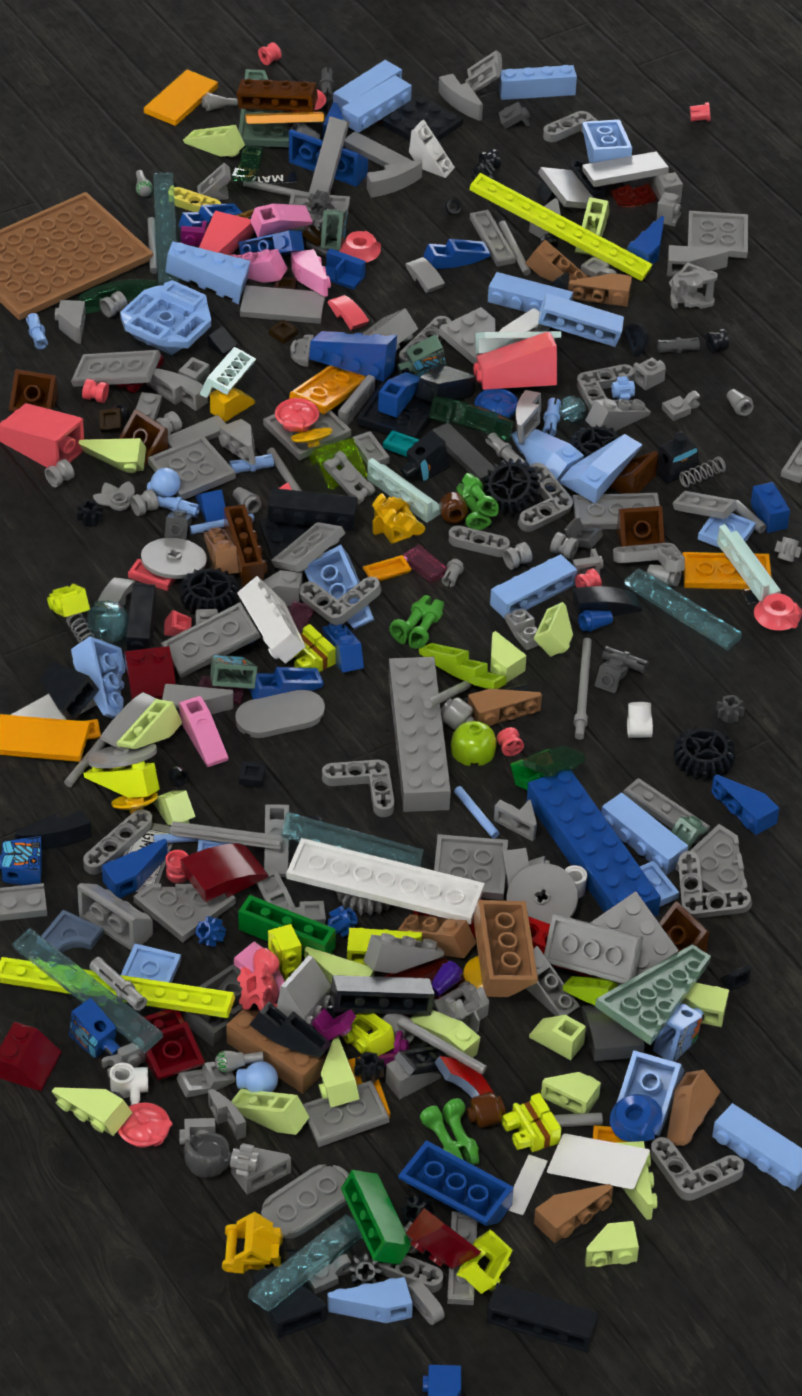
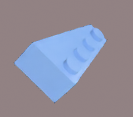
M172 241L167 255L165 272L187 282L192 280L198 284V287L202 289L210 288L216 291V295L221 297L226 295L232 298V302L239 304L248 280L251 261Z

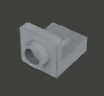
M596 548L591 549L589 558L573 560V566L577 569V575L585 574L591 568L595 569L600 575V569H603L602 556H598Z
M215 1118L184 1119L185 1129H180V1145H185V1141L190 1139L191 1135L199 1136L204 1133H215Z

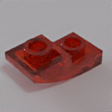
M649 183L632 189L630 185H626L611 191L618 206H639L656 201V196Z

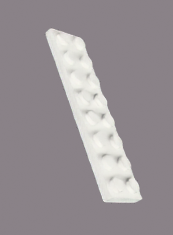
M301 838L286 872V878L446 919L466 920L470 925L478 900L481 899L485 883L304 838Z

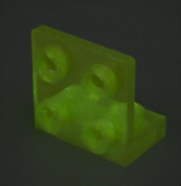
M353 437L316 448L309 456L311 464H319L328 489L340 485L326 471L323 463L328 459H333L334 455L339 451L346 455L347 460L364 478L367 477V472ZM340 464L336 466L339 471L343 469Z

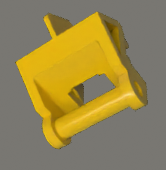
M381 493L372 504L374 507L373 534L384 533L391 544L410 538L413 534L421 535L425 531V526L416 519L410 510V505L402 498L393 496L392 498L388 497L386 500L384 494Z
M256 1212L238 1220L236 1224H229L225 1227L227 1243L225 1260L222 1262V1269L224 1271L244 1274L249 1269H264L265 1265L270 1264V1262L274 1264V1267H281V1256L279 1254V1245H282L283 1242L281 1228L273 1227L271 1221ZM237 1238L245 1239L244 1251L236 1255Z

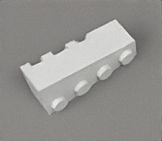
M258 576L237 592L261 632L263 640L270 647L268 649L269 653L276 660L280 658L286 664L306 647L286 603Z

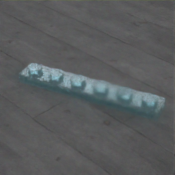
M638 568L625 579L624 586L724 649L729 650L741 639L742 632Z
M289 812L286 813L281 832L282 837L300 842L301 838L417 867H420L423 849Z
M345 1214L249 1290L248 1298L269 1312L362 1237L356 1221Z

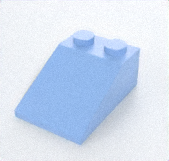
M620 120L582 122L590 163L632 156V146Z
M633 1050L617 1102L633 1094L647 1095L656 1100L661 1107L663 1115L661 1126L655 1133L656 1136H660L672 1108L675 1089L684 1074L682 1065Z

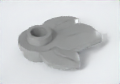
M129 481L122 484L119 488L104 483L102 493L93 495V498L100 505L110 506L114 510L122 511L130 506V497L135 494V490Z

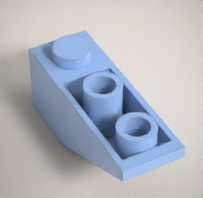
M405 1277L389 1278L383 1282L365 1283L359 1287L337 1289L328 1293L327 1308L328 1312L383 1323L412 1318L413 1302Z

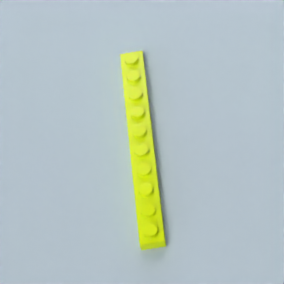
M481 173L470 185V191L640 281H643L652 268L650 262Z
M2 957L0 960V983L127 1002L118 998L116 991L91 970ZM120 975L124 980L133 983L135 989L147 999L146 1006L228 1018L235 1000L234 992Z

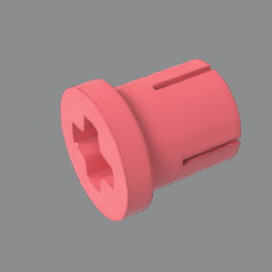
M706 102L705 105L690 106L691 121H711L709 102Z

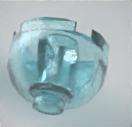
M102 600L94 602V607H90L88 611V628L94 631L96 639L109 644L119 642L127 634L129 619L127 611L116 601Z

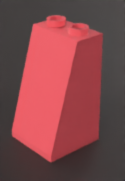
M545 332L478 355L477 363L473 364L477 383L481 384L483 390L557 385V345L551 333Z
M25 403L0 423V442L47 468L49 466H56L57 462L62 459H66L70 463L84 452L79 445V440H84L83 419L80 417Z

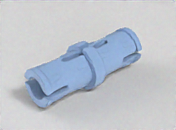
M31 313L28 315V318L26 317L29 335L33 338L37 349H44L48 345L45 337V328L40 323L38 314Z
M555 398L548 400L547 411L544 413L543 418L545 421L543 432L548 434V430H550L549 435L555 436L557 423L560 420L559 410L561 401L557 399L555 405Z
M272 454L255 456L256 464L254 465L242 459L229 461V465L236 473L247 471L252 473L258 469L274 467V460Z
M157 496L159 507L167 508L173 512L176 509L186 510L187 514H193L192 517L195 518L200 513V504L188 502L179 496L177 498Z

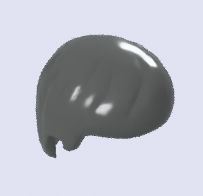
M212 1132L199 1136L191 1135L190 1139L185 1141V1163L194 1175L201 1178L220 1175L230 1165L232 1153L229 1151L227 1140L222 1135Z

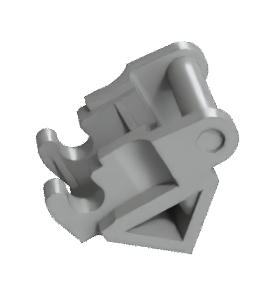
M687 262L682 270L676 273L669 281L672 307L674 309L678 308V303H684V306L689 308L697 306L700 309L713 306L715 302L713 298L714 285L718 274L714 271H706L704 268ZM703 284H706L705 296L697 292V288H702Z
M470 981L462 982L459 984V988L443 997L434 999L432 1010L462 1021L477 1033L479 1032L480 1020L488 1016L489 999L482 987L477 989ZM464 996V1003H462V1001L459 998Z

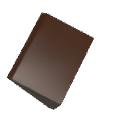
M15 369L9 411L14 412L25 403L53 410L58 399L57 376Z
M135 409L119 439L140 438L146 446L144 465L148 466V457L168 450V429L138 409Z
M655 450L631 459L609 487L622 494L639 493L656 476L657 451Z
M662 506L619 509L617 535L620 547L665 543Z
M675 901L659 924L676 946L678 952L693 944L707 953L709 931L679 902Z

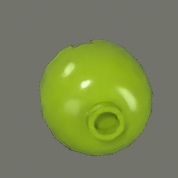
M467 721L461 724L453 732L451 740L452 756L458 762L468 766L471 763H478V766L490 762L496 753L497 742L495 734L487 724L480 721Z

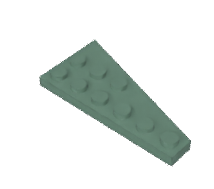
M246 69L245 79L269 80L265 70ZM241 109L239 133L245 146L289 147L290 127L286 123L247 124L245 121V114L283 113V111Z
M692 944L596 999L595 1007L651 1045L710 963L711 956Z

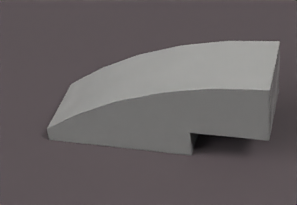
M454 74L439 77V94L458 111L478 121L482 120L483 104L468 83L460 84Z
M422 160L384 165V170L367 173V190L370 197L396 192L422 178Z
M155 368L150 382H147V386L175 405L182 401L197 411L208 404V397L205 398L200 395L203 385L184 375Z
M525 390L517 403L516 429L519 443H523L540 424V412L542 411L541 393Z
M144 692L139 694L117 714L102 733L100 740L121 748L117 745L118 740L156 698Z

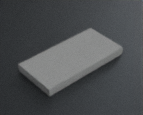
M657 151L582 165V171L594 187L669 173L668 166Z
M245 285L240 317L321 324L326 296L324 297L315 291Z
M159 350L83 354L71 382L73 387L84 386L86 379L95 380L98 384L105 382L109 385L147 383L152 378L161 354Z
M658 493L603 494L596 503L581 495L572 496L574 517L580 518L583 528L617 529L619 509L660 506Z
M240 602L161 644L162 647H170L173 666L180 678H183L212 663L213 655L226 656L260 638V634Z
M552 914L544 956L550 964L625 983L635 977L643 937Z

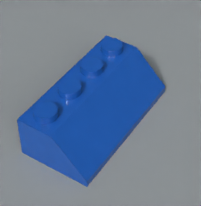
M291 129L289 131V163L315 172L323 141ZM343 148L334 179L357 187L367 176L368 158Z
M427 1140L398 1176V1179L485 1226L499 1223L513 1203V1186Z

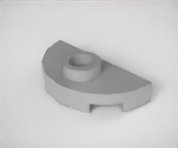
M304 335L302 339L292 342L290 352L294 362L308 367L310 341L314 338V335Z

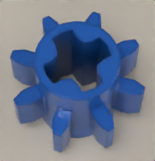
M342 905L329 912L331 918L328 919V926L336 929V935L339 933L342 937L348 935L349 928H355L354 925L358 923L357 916L351 908L345 909Z
M206 916L205 921H199L195 932L200 938L199 943L216 947V942H223L226 931L224 926L221 925L223 920Z

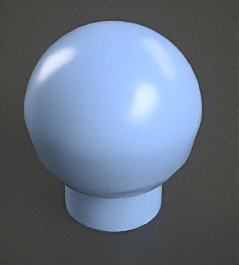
M160 468L152 475L151 481L147 484V490L152 489L156 496H173L180 488V477L171 468Z
M264 1061L252 1063L247 1069L237 1070L238 1089H247L250 1092H273L278 1083L277 1071L270 1063Z

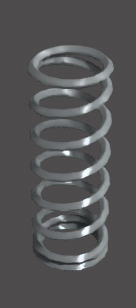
M715 457L713 461L708 460L707 463H702L701 466L697 465L695 468H690L689 471L681 472L679 475L680 482L684 487L688 488L690 483L695 485V478L698 482H701V476L707 480L708 475L713 477L714 472L717 475L725 472L726 464L721 457ZM717 460L721 462L722 470L719 468ZM684 475L687 478L688 485L685 484Z
M78 613L80 618L76 619L73 623H70V620L74 615L67 616L66 622L79 643L89 635L95 638L91 628H88V623H85L86 620L83 618L82 613ZM84 624L87 626V628L82 629L80 632H76L77 628L82 627ZM87 629L90 631V633L85 634L83 637H79Z

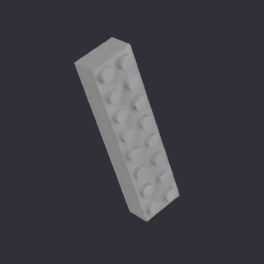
M434 657L389 659V686L403 812L450 810L451 790L440 703L431 708L424 706L426 699L439 694Z

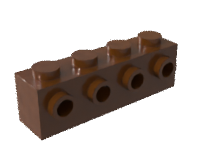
M241 79L237 90L239 109L313 112L318 100L316 82Z
M245 504L224 507V528L237 549L239 577L242 586L247 585L256 576L264 581L267 565L266 561L262 560V549L257 544L256 530L253 531L252 517L248 515Z

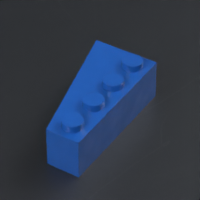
M321 331L310 341L309 359L367 376L369 374L377 380L384 381L394 372L398 335L382 336V334L363 335V333L346 334L345 332Z

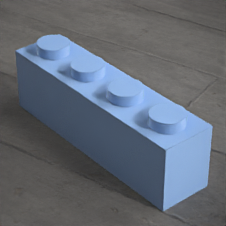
M384 60L339 90H336L333 93V102L338 104L342 113L343 106L394 75L402 79V69Z
M574 65L506 69L501 71V75L498 78V91L501 100L575 95L577 76Z
M394 75L343 106V120L350 122L349 128L357 133L361 132L411 101L412 85Z
M497 272L489 285L488 302L524 312L534 308L540 311L546 293L573 300V292Z
M546 293L540 307L538 323L616 347L622 333L624 317Z
M560 554L492 588L490 605L504 619L506 614L512 613L515 610H527L575 586L577 569Z
M620 793L602 806V815L623 842L630 845L648 861H655L664 874L668 875L675 870L680 855L688 851V845L623 793Z
M733 1103L714 1122L712 1137L718 1143L727 1146L736 1152L739 1157L747 1159L756 1165L759 1170L768 1173L782 1185L788 1186L794 1191L802 1184L801 1147Z

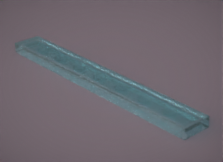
M173 173L153 174L159 286L171 280L179 283L178 277L165 272L167 255L172 241L177 242Z
M31 928L12 943L15 950L79 1001L84 1003L89 998H92L117 1028L116 1030L145 1053L163 1038V1034L158 1028Z

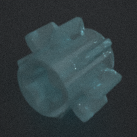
M573 395L562 399L563 405L559 407V411L565 420L569 419L570 422H575L583 418L581 413L585 411V405L581 398H575Z

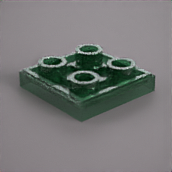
M564 745L523 758L525 767L534 770L535 773H542L545 777L555 776L558 774L557 771L562 769H576L578 764L586 761L584 753Z

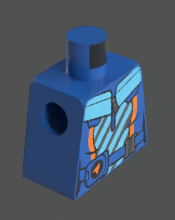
M41 836L4 841L2 843V855H0V869H2L3 882L21 885L41 884Z
M89 998L72 1011L69 1036L94 1058L99 1057L104 1052L108 1056L118 1054L117 1049L121 1047L115 1042L116 1026L94 1000Z

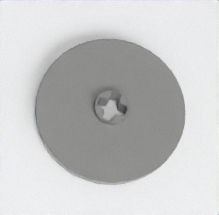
M179 538L154 540L148 543L141 552V562L148 571L155 575L172 579L186 578L187 573L193 574L194 569L200 571L202 567L205 568L207 561L206 553L200 546Z
M153 743L137 749L110 746L92 753L88 757V763L95 768H115L132 765L153 757L157 753V747Z
M541 863L523 869L514 877L508 888L507 901H526L529 917L551 924L552 914L572 918L578 905V890L573 878L567 871L553 864ZM545 893L548 899H543L540 903L537 897Z

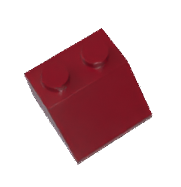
M169 646L125 651V671L131 700L142 692L156 699H162L165 684L176 685Z
M14 1022L0 1046V1079L42 1091L62 1054L61 1050L37 1028Z
M425 1208L405 1233L413 1239L410 1243L421 1253L425 1249L429 1251L431 1255L428 1258L440 1267L445 1263L453 1269L481 1253L479 1249Z

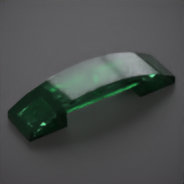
M243 147L239 166L234 169L232 174L233 181L253 183L256 180L261 164L263 147Z
M144 279L114 281L86 291L79 296V301H85V314L100 311V300L105 297H111L117 291L123 293L126 300L135 299L145 289L158 286V282Z
M434 397L429 415L430 418L446 423L452 421L488 432L489 434L496 433L498 437L505 441H509L514 424L512 419L492 410L441 397Z

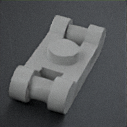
M342 451L337 452L333 459H328L323 463L326 471L349 496L358 497V504L364 501V497L367 495L371 496L375 492L374 486L366 481L347 460L346 455ZM339 464L343 468L340 471L336 468ZM358 485L361 488L360 491L355 489Z

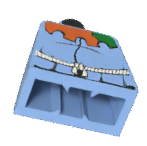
M686 1004L679 1005L656 1037L653 1051L664 1059L675 1062L696 1041L701 1022L705 1018L704 1013L700 1009H692Z

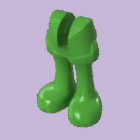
M467 473L462 479L464 484L459 483L456 489L465 498L467 506L472 511L466 518L467 527L482 530L491 524L492 521L489 516H496L499 506L493 497L485 495L483 484L478 477Z
M424 595L412 605V613L406 622L397 619L389 626L391 635L401 644H405L408 640L411 648L418 649L424 647L429 640L427 633L432 623L438 622L443 615L444 602L435 599L431 604L432 598ZM420 620H423L420 626L415 627Z
M459 1098L452 1099L445 1104L442 1113L438 1106H430L424 1109L420 1114L421 1122L425 1127L436 1133L444 1147L443 1150L462 1160L461 1153H463L466 1162L473 1166L478 1165L479 1147L474 1139L467 1136L461 1125V1117L466 1108L464 1102ZM443 1118L452 1130L456 1141H453L450 1135L448 1134L443 1123Z

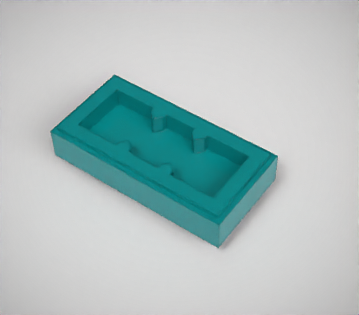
M392 430L383 442V448L407 457L408 449L418 442L419 439Z

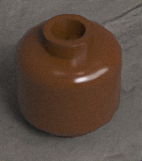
M451 492L441 498L439 509L441 517L445 522L458 524L465 520L468 514V507L465 498L461 494Z
M493 1092L472 1097L470 1107L466 1108L470 1122H475L479 1128L499 1124L502 1121V1116L506 1114L500 1095L496 1096Z

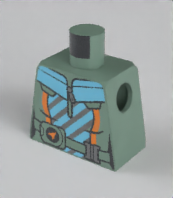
M324 210L321 248L341 249L342 242L345 240L347 211Z
M433 335L409 347L406 350L408 361L397 365L400 375L407 372L421 377L437 364L446 366L443 346L437 336Z
M212 656L210 680L213 686L255 689L257 666L244 657Z

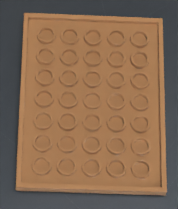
M84 192L0 229V302L18 320L28 317L31 313H37L59 303L60 300L70 298L148 262L154 256V253L87 192Z

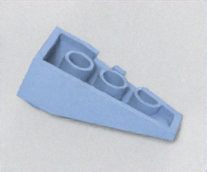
M89 636L71 649L73 664L76 671L89 675L99 688L93 699L103 716L114 719L123 709L124 699L121 696V690L124 688L122 674L125 673V663L122 649Z

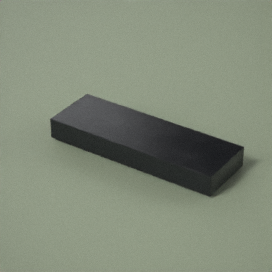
M431 1046L399 1051L394 1058L409 1076L439 1071L435 1061L439 1056H448L436 1047Z

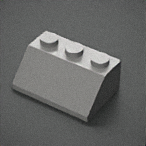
M405 308L383 317L363 332V335H398L397 350L400 348L399 343H405L414 337L412 333L418 330V327Z
M80 883L77 886L79 917L104 928L106 935L131 951L134 944L143 945L153 935V922L148 914L140 912L129 902L121 900L110 890L104 889L98 884Z
M308 955L281 985L277 1008L287 1017L294 1011L313 1027L312 1021L322 1009L327 1010V1006H330L331 984L312 956Z

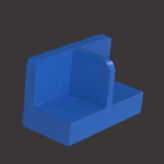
M330 248L326 253V276L330 277V282L354 290L365 277L366 261Z

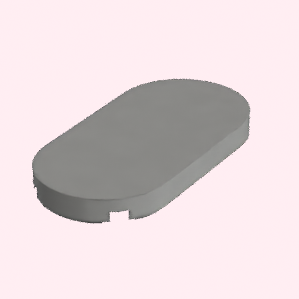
M295 690L254 699L243 703L237 709L235 715L236 726L240 732L250 734V737L264 738L313 727L320 722V719L325 714V704L318 694L308 690Z
M326 1164L317 1165L270 1195L263 1203L261 1216L271 1221L273 1227L281 1228L283 1238L298 1237L347 1204L340 1188L349 1174L346 1170L336 1165H333V1167L326 1166Z

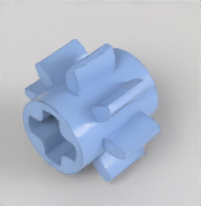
M627 376L617 377V381L612 382L613 398L629 400L630 397L635 396L634 382L629 381Z

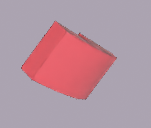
M346 295L328 301L337 319L342 317L350 330L368 324L369 319L361 308Z

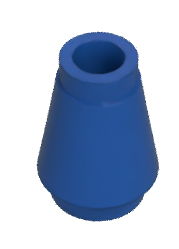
M585 610L578 617L581 630L587 632L594 631L613 622V616L610 611Z

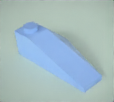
M537 429L523 443L518 442L517 431L511 434L520 453L525 456L526 462L530 466L534 463L544 464L559 483L571 466L584 458V455L571 444ZM545 486V488L549 491L555 489L552 486Z
M624 434L571 466L561 478L560 483L591 502L596 503L640 450L642 444Z
M342 545L325 552L320 558L314 559L308 564V568L304 570L310 582H315L337 600L360 582L350 557ZM353 598L349 601V603H357L360 599ZM369 605L347 620L354 630L374 620Z

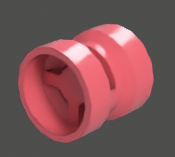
M86 379L82 390L83 399H95L97 402L105 403L109 393V384L105 382L98 384L95 380Z
M183 850L170 851L166 856V877L174 883H182L187 880V877L182 872L180 859L189 855Z

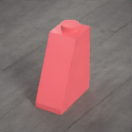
M215 211L199 248L230 256L239 248L240 241L248 240L254 234L251 219Z

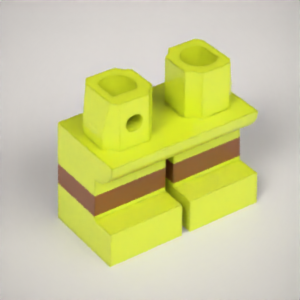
M312 625L305 626L303 633L300 635L306 647L293 657L297 659L294 661V667L317 668L320 672L336 664V648L327 639L322 637Z
M540 1093L531 1096L530 1101L522 1105L514 1103L513 1110L502 1116V1125L507 1132L516 1128L519 1130V1132L514 1133L512 1136L517 1150L529 1147L533 1153L560 1142L561 1127Z

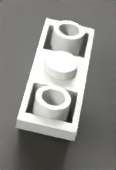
M424 120L420 121L411 132L409 153L414 160H422L423 170L446 178L455 167Z

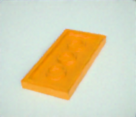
M186 70L144 107V113L176 126L202 103V97L205 96L206 92L213 93L218 88V82Z
M324 113L245 114V121L247 124L323 122Z
M330 365L291 391L289 399L302 398L309 400L318 407L320 413L325 414L350 397L367 376Z
M682 552V555L685 557V570H683L684 588L750 589L724 553ZM754 554L771 576L769 554Z
M0 714V755L81 762L90 731V722Z

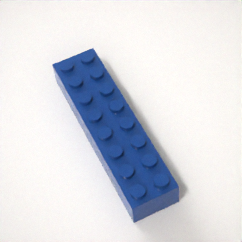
M570 768L528 782L527 801L531 800L533 811L571 866L577 865L586 870V887L605 913L636 891L653 916L659 915L661 896Z

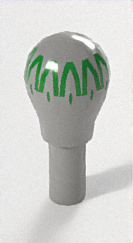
M142 170L136 171V192L141 197L151 195L153 192L152 183L147 180Z
M224 1050L217 1054L215 1065L219 1071L228 1073L245 1066V1064L264 1061L263 1051L244 1054L243 1052Z

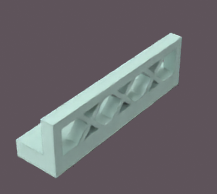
M550 331L554 341L555 338H561V331ZM545 332L475 333L476 353H486Z
M234 347L207 377L200 395L207 398L215 388L227 395L250 369L256 359Z
M373 458L368 460V481L390 497H400L408 502L411 512L426 523L441 514L439 504L384 464H380Z
M725 524L719 526L717 544L757 599L763 601L768 595L781 594L780 588L737 530L730 532Z

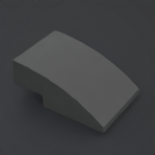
M234 964L199 986L234 992L235 1000L228 1018L180 1011L184 1022L187 1021L190 1029L212 1047L227 1036L226 1025L239 1012L246 1010L239 1004L242 987H240L237 977L241 974V970ZM253 1003L251 1008L247 1010H255L257 1005Z
M595 1005L582 1006L589 1048L592 1049L594 1061L631 1058L633 1050L644 1053V1041L607 1016L596 1008Z

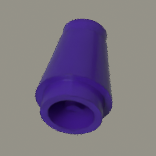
M448 961L441 965L431 982L436 997H440L441 994L461 980L463 971L456 963Z

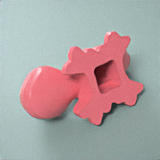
M260 948L254 953V972L251 973L249 968L242 967L241 974L237 977V981L240 982V987H242L239 1004L242 1005L243 1009H250L252 1004L255 1003L261 1011L268 1002H271L277 1008L275 1002L278 998V986L273 975L279 970L280 962L278 957L267 948Z

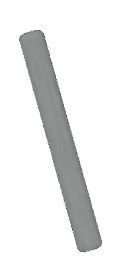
M175 821L172 822L170 827L171 835L240 843L242 845L281 849L283 845V837L281 835Z

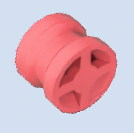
M272 42L267 47L259 48L258 55L264 65H269L272 61L281 59V50L276 43Z
M591 568L585 574H579L575 577V585L577 588L602 586V580L598 572Z
M505 728L497 735V741L505 756H515L524 748V743L519 738V732L515 728Z

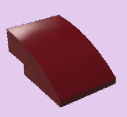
M240 843L210 847L180 859L183 874L205 902L222 894L229 898L268 878V873L245 845Z
M167 1009L131 1021L133 1038L135 1042L140 1040L144 1045L145 1062L157 1080L205 1065L187 1021L184 1022L180 1011Z

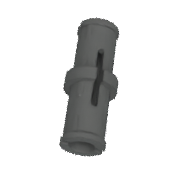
M327 67L321 70V80L319 83L321 92L326 96V102L332 100V89L334 88L333 70L329 68V73H327Z
M676 337L671 340L657 341V351L659 354L666 352L680 354L682 351H698L700 349L698 337L687 339Z
M610 646L605 647L607 651H603V660H618L623 663V666L645 674L646 670L644 669L648 668V660L635 657L628 651L622 652Z

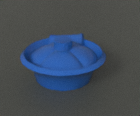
M488 389L481 392L475 399V406L478 411L482 413L485 419L491 422L505 423L512 419L516 413L518 398L508 390Z
M633 1094L626 1096L613 1107L610 1114V1126L616 1136L628 1142L655 1139V1133L662 1123L661 1107L656 1100L647 1095Z

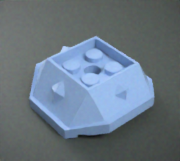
M173 280L161 286L145 289L120 312V318L125 331L131 333L135 339L146 343V345L155 347L170 355H173L182 348H189L211 327V316L206 295Z

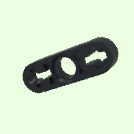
M582 159L573 160L570 170L575 173L593 198L603 199L606 196V185L598 186L594 189L589 180H584L587 177L582 171V165L588 163Z

